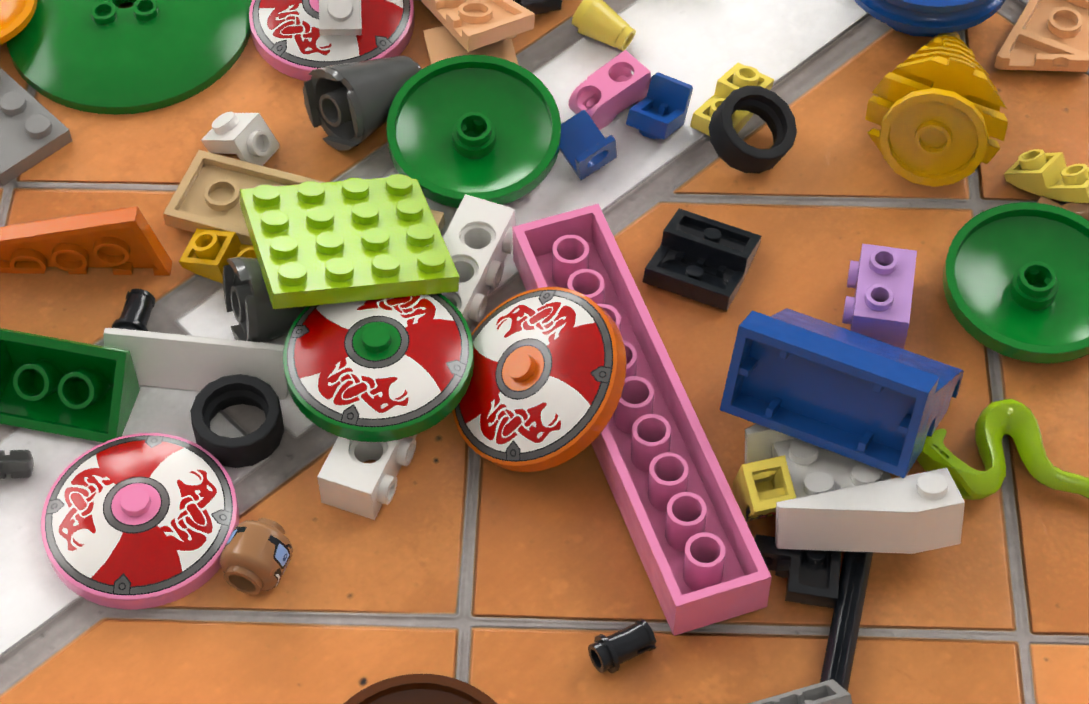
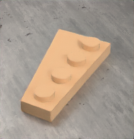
M421 0L468 52L500 40L513 39L517 34L534 29L535 13L513 0Z

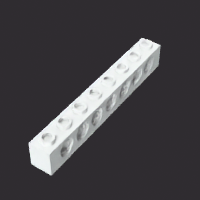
M465 194L443 236V240L460 276L458 292L441 294L458 308L470 329L473 322H480L485 313L487 294L490 288H497L504 271V260L507 254L513 255L512 227L516 226L514 208ZM417 434L388 442H361L338 436L317 476L321 502L375 520L382 504L388 505L395 494L397 487L396 476L401 466L407 467L413 458ZM368 460H376L373 463H363Z

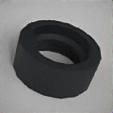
M744 86L732 91L712 114L709 134L711 144L716 153L730 167L744 173H761L773 168L794 145L797 128L795 117L788 104L775 92L761 86ZM736 110L754 113L767 123L772 132L774 143L770 149H757L748 145L738 136L732 123V114Z
M242 374L223 376L207 384L195 397L190 410L196 444L210 452L226 467L240 468L253 466L268 458L280 445L284 433L279 397L271 385L254 376ZM251 405L256 406L265 413V422L256 431L243 437H223L212 432L210 429V422L217 413L230 406Z

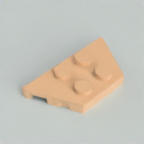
M1029 0L998 52L994 68L999 70L1087 72L1089 69V0Z

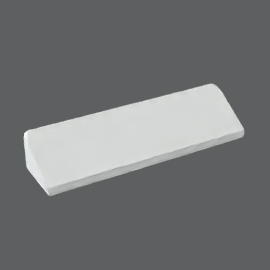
M109 327L104 330V347L130 351L139 386L200 392L207 384L223 376L242 374L257 377L271 385L279 400H284L288 397L289 390L283 367V344Z

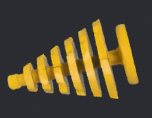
M957 32L940 33L921 47L915 54H911L903 63L896 66L892 72L886 74L872 91L878 97L873 95L868 100L865 120L880 125L881 131L872 128L867 134L893 171L915 184L931 187L955 184L975 173V169L981 162L988 164L1001 149L998 141L989 137L1001 141L1005 140L1008 120L1005 114L1000 112V106L1004 108L1006 106L996 92L995 85L987 76L989 74L977 62L972 49L967 47Z

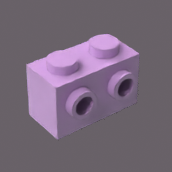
M862 243L859 261L850 260L847 287L855 288L854 297L846 296L842 323L851 324L850 331L904 349L910 323L917 251Z

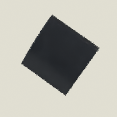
M679 208L663 230L660 247L645 267L643 283L727 311L751 266L762 236Z

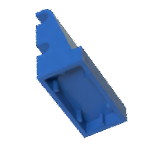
M788 308L772 316L752 310L738 327L720 410L905 478L922 452L926 436H932L948 411L951 397H957L964 371Z

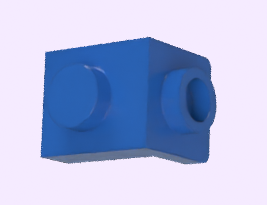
M659 72L655 73L651 77L647 97L629 109L626 125L639 129V133L647 138L666 139L684 125L693 92L692 85Z

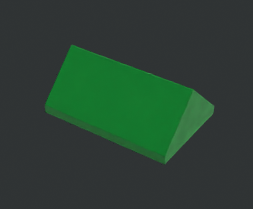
M0 328V424L103 443L122 437L140 391L130 351Z

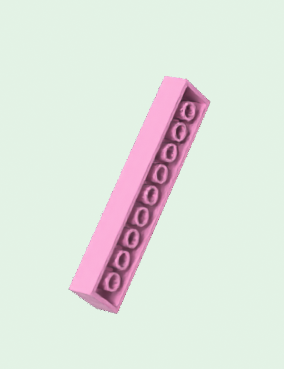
M599 204L512 227L513 261L526 291L541 287H562L580 292L609 314L622 336L626 352V377L622 395L612 418L591 444L673 636L767 607L771 574Z

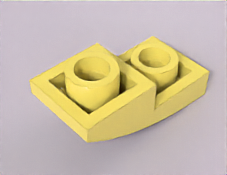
M736 63L717 80L714 95L693 113L690 127L710 136L709 124L712 114L732 91L744 86H761L770 90L774 79L759 73L757 69L751 66ZM736 110L732 114V123L737 134L754 113Z
M1041 149L1029 150L1022 153L1018 160L1004 173L1006 182L1029 193L1058 201L1089 203V167L1086 164H1074L1067 167L1063 152L1044 153Z

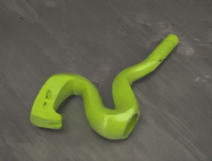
M1013 399L991 402L980 413L975 423V441L985 471H979L970 467L945 447L943 441L947 431L944 428L934 431L931 437L926 436L923 450L917 458L919 464L926 472L947 468L963 499H983L996 493L1006 477V462L1002 438L1004 435H1008L1014 440L1019 456L1028 472L1039 483L1054 490L1079 494L1089 499V478L1063 471L1051 463L1044 449L1037 419L1027 406Z

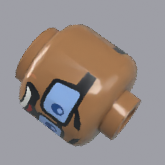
M261 518L258 521H243L234 528L221 553L219 562L225 573L224 578L230 586L243 593L257 595L260 591H269L278 585L293 552L289 539L284 535L285 530L273 520Z

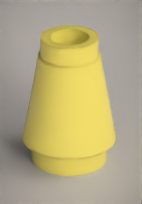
M583 0L572 18V25L578 28L579 34L618 48L621 51H624L629 46L636 33V30L630 27L603 0Z

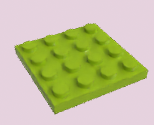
M394 174L385 178H348L344 181L323 183L306 181L298 185H260L255 188L240 189V207L273 309L458 292L460 276L417 179H411L403 174Z

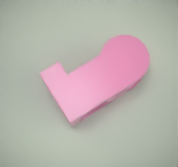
M624 50L588 76L587 80L582 82L573 91L568 106L575 114L586 110L600 130L609 125L620 112L647 97L651 72L629 52Z

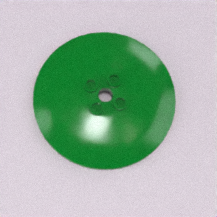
M37 0L36 11L31 21L18 35L6 43L12 62L22 78L37 92L56 103L76 110L97 114L118 115L148 112L174 105L195 96L214 84L235 64L245 49L251 35L249 11L252 0ZM123 3H134L133 6L129 8L118 7Z

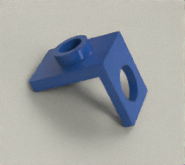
M582 110L561 124L559 150L580 180H583L617 158L615 138L612 135L605 138L586 110Z

